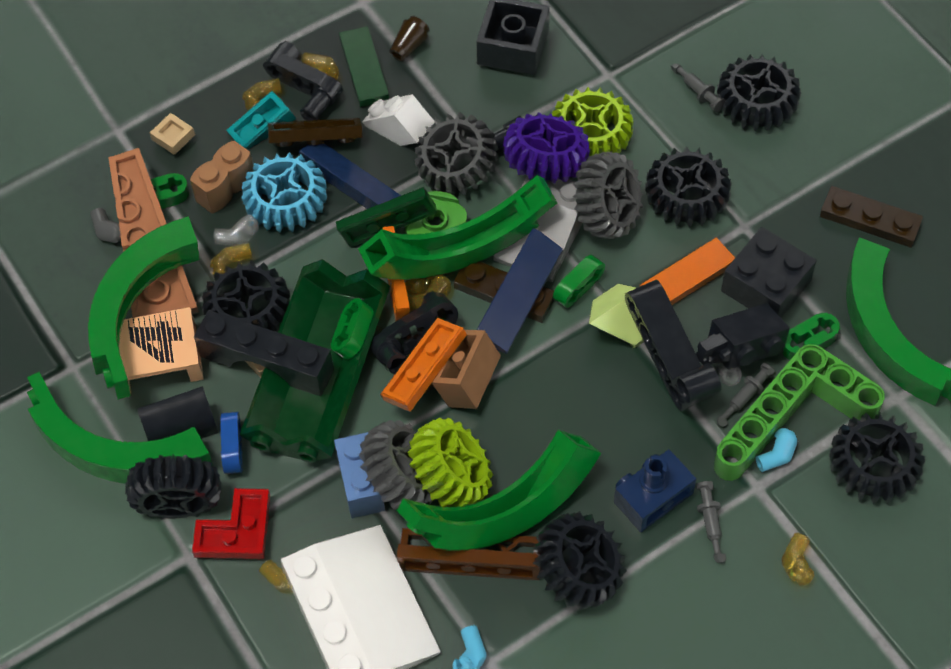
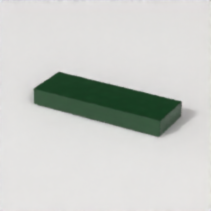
M368 26L339 32L340 42L360 108L372 105L380 99L383 101L389 100V93Z
M422 187L336 221V227L347 244L353 247L368 241L383 227L394 226V230L436 214L437 208L426 189Z

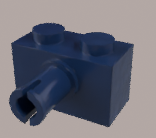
M668 449L660 456L658 454L650 456L644 462L641 470L634 475L631 473L626 474L617 482L614 504L641 533L694 494L696 478Z

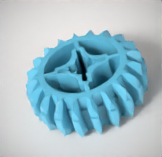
M290 152L285 158H281L276 153L273 160H269L264 156L263 165L254 163L253 172H246V181L242 182V201L249 217H253L257 225L263 223L267 231L275 226L279 233L283 227H288L293 233L294 226L298 224L305 229L306 220L315 222L316 213L323 212V203H326L327 185L320 168L315 167L312 160L305 162L302 154L296 159H293V155ZM299 182L305 184L308 187V191L302 189L301 185H298ZM261 195H266L271 201L269 203L265 202Z

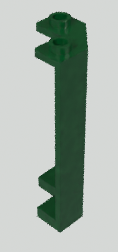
M323 259L303 266L278 333L330 349L334 371L322 396H318L291 387L280 375L265 367L239 435L250 441V445L257 450L292 457L310 463L332 457L335 449L334 440L339 437L391 286L381 278L371 275L368 269L346 276ZM360 298L373 308V318L360 351L353 358L344 359L331 349V341L345 306L351 300Z

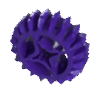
M538 112L536 116L526 114L525 118H516L515 123L509 125L503 142L505 160L509 162V168L517 169L518 175H528L529 180L538 175L545 180H550L553 184L558 179L567 182L569 177L576 178V171L582 170L581 163L587 161L590 152L588 135L583 133V128L575 126L573 120L566 121L564 116L554 117L551 113L547 116Z

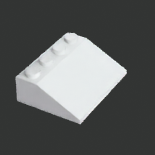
M381 525L313 544L281 559L284 574L327 669H409L441 654Z

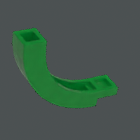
M536 175L504 202L468 222L437 232L415 235L398 234L381 229L358 250L370 274L373 276L387 279H418L437 276L482 261L513 245L527 236L532 228L536 229L539 227L537 219L554 207L557 201L545 179Z
M189 216L158 227L130 245L107 270L94 295L88 322V339L95 374L103 373L107 389L114 387L118 400L131 396L119 350L120 333L127 312L140 293L157 278L177 267L200 260L198 242Z
M859 237L846 282L848 313L859 342L875 365L889 379L908 393L933 406H936L940 396L947 398L951 402V368L929 358L909 342L898 329L888 311L882 283L883 270L890 249Z
M40 371L27 377L33 388L27 392L33 404V407L29 408L28 411L41 435L64 460L88 474L108 481L125 484L127 482V475H129V469L135 467L136 463L145 462L147 458L156 459L159 455L168 457L173 454L180 457L188 455V458L199 457L201 461L211 462L213 466L209 452L195 427L167 438L146 442H123L107 439L86 431L63 413L52 397Z
M557 430L549 446L535 464L517 481L501 492L475 504L463 507H438L403 498L397 512L407 521L406 526L411 531L423 535L434 548L470 550L494 545L528 530L556 510L582 483L595 465L601 452L583 437Z

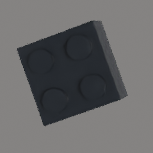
M489 0L476 41L477 65L536 75L549 32L550 6L520 0Z
M761 227L724 271L721 292L748 309L768 303L782 318L811 282L817 260Z

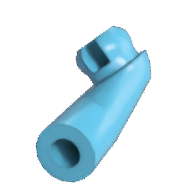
M787 428L778 429L774 434L776 439L773 450L756 456V464L761 472L787 464L792 460L797 446V437L793 431Z
M475 625L468 626L460 631L466 650L459 657V660L455 659L453 661V669H480L487 655L478 627Z

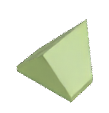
M617 284L593 300L589 324L630 343L633 348H636L644 341L625 301V293L636 289V287Z

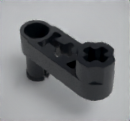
M288 41L279 43L263 63L264 70L275 80L311 96L307 104L300 110V114L306 121L318 120L328 106H332L342 94V85L326 73L301 62L302 54L292 43Z
M434 291L427 293L423 296V302L419 308L384 328L381 333L372 339L370 345L372 353L380 363L385 364L389 368L391 373L396 374L405 362V356L414 350L437 318L453 324L456 323L458 319L457 308L444 293ZM413 325L417 327L416 330L418 332L414 336L410 334L411 331L409 329ZM397 334L401 336L400 338L404 341L403 344L395 337Z

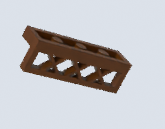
M402 528L401 544H398L397 562L402 571L540 581V578H537L540 567L533 564L538 555L535 552H514L520 546L535 547L539 543L536 537L516 535L508 540L494 544L499 551L479 550V548L444 550L434 548L423 535L417 534L409 528ZM409 539L424 540L429 546L409 545Z

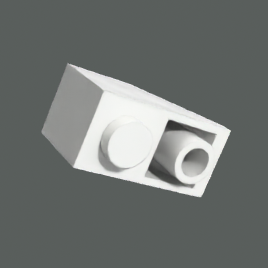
M413 94L402 97L397 95L389 100L383 101L380 99L368 109L369 115L362 121L369 129L400 146L418 143L419 137L424 136L426 133V127H431L435 123Z

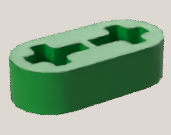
M170 173L150 179L161 209L178 205L189 196L187 180L181 174ZM177 186L178 191L172 192L170 187Z
M592 254L585 257L557 285L553 293V299L565 308L571 307L600 279L606 267L605 263Z
M355 298L343 309L331 341V349L342 358L351 359L360 351L373 318V308L360 298Z
M819 313L791 328L783 355L788 360H791L800 349L798 346L791 347L792 341L796 344L804 341L803 346L815 344L823 349L832 345L839 333V321L832 314ZM820 325L823 329L830 328L829 333L824 330L817 333L818 326Z

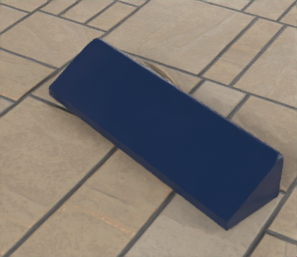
M324 143L309 145L299 151V156L302 154L305 162L312 160L315 167L320 168L324 180L367 209L401 196Z
M532 228L477 328V330H485L497 350L505 354L509 352L563 251L562 247L534 228Z

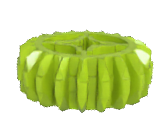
M589 87L582 93L575 89L573 96L565 94L563 101H557L555 110L552 111V116H564V120H574L576 122L575 126L583 128V133L588 135L589 156L602 152L620 154L621 150H626L629 140H631L633 135L632 127L634 120L632 115H630L629 105H624L622 97L614 98L613 91L604 94L601 87L597 92L591 91ZM611 122L615 126L612 131L608 129V124Z
M450 418L432 420L418 429L413 439L409 441L411 449L407 453L413 459L409 465L415 469L416 476L414 478L421 481L423 485L422 490L426 489L430 493V499H438L441 507H463L483 500L484 496L488 494V489L492 487L490 479L493 476V472L488 468L491 461L485 457L486 450L480 447L479 439H475L471 435V430H464L460 421L454 423Z

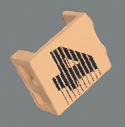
M191 307L124 319L120 333L119 350L127 375L130 394V380L187 369L191 382L204 380L201 357L194 339L197 329Z

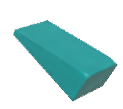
M272 90L226 131L237 143L248 150L268 138L267 123L293 122L296 117Z

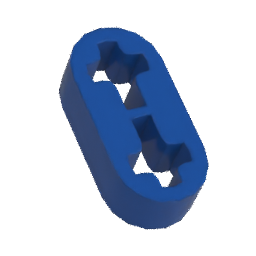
M239 412L221 413V458L224 474L242 473V436L239 435L242 429Z

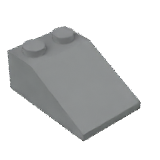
M528 175L521 188L530 181ZM558 179L555 184L550 180H545L557 204L537 219L540 226L536 229L563 248L557 263L547 279L550 282H553L583 223L578 221L579 211L574 210L577 205L576 199L572 197L576 194V188L573 185L575 181L569 179L567 182ZM528 235L496 253L493 257L494 261L511 267Z

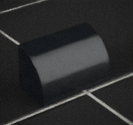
M203 386L137 409L148 441L167 438L192 427H195L201 439L219 433Z

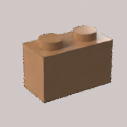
M465 330L466 337L433 380L432 384L448 407L477 409L501 355L485 330Z

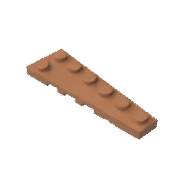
M139 148L108 157L123 252L144 235L167 224ZM182 266L165 273L149 284L131 306L133 318L191 307L192 314L199 312Z

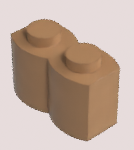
M234 140L223 145L215 153L213 160L198 167L190 179L196 202L210 213H215L224 208L232 199L233 194L242 190V182L246 181V172H253L254 166L250 151Z

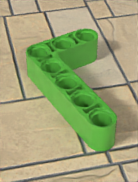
M815 344L804 345L719 443L714 460L715 473L720 478L728 481L741 477L754 462L756 456L774 438L775 432L784 426L811 392L852 419L854 416L858 420H861L862 415L865 413L871 419H874L881 410L885 400V393L878 384L822 347ZM805 363L812 364L815 368H810ZM832 382H839L843 387L836 386ZM785 386L794 387L796 391H790ZM861 401H868L872 406H867ZM772 409L778 414H769L765 410ZM744 433H753L757 438H749ZM732 456L736 458L738 462H728L724 459V457Z

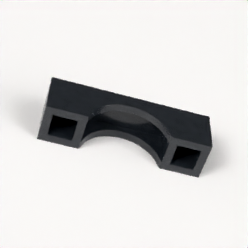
M210 310L207 311L194 335L200 357L226 366H231L236 361L253 362L274 371L291 387L318 396H322L334 371L331 350Z

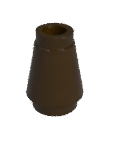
M410 16L409 19H405L389 50L390 54L395 59L404 61L406 57L428 39L427 34L430 31L428 25L416 16Z

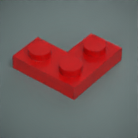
M234 488L231 520H196L192 547L194 558L264 559L270 505L269 489Z

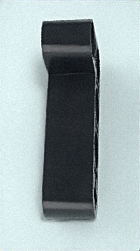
M654 280L626 292L625 301L628 310L676 407L683 411L719 393L722 388L716 370L709 363L701 366L661 283L658 280Z

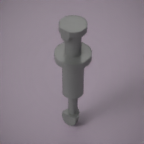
M678 63L671 65L675 74L679 72L684 77V82L698 94V101L701 103L708 101L711 103L710 107L715 112L722 110L726 100L714 95L715 87L712 84L705 85L693 73H687L683 70L682 66Z
M763 363L760 366L761 371L754 378L747 376L744 379L745 386L729 402L730 407L725 413L717 418L719 426H726L728 424L726 419L734 411H740L755 394L761 395L764 388L762 384L768 377L776 375L775 370L769 364Z
M704 481L696 484V489L701 491L703 502L697 506V511L703 513L707 538L713 544L714 560L722 563L725 562L726 555L720 551L718 540L721 537V531L717 510L721 508L720 502L713 501L711 493L714 487L713 482Z

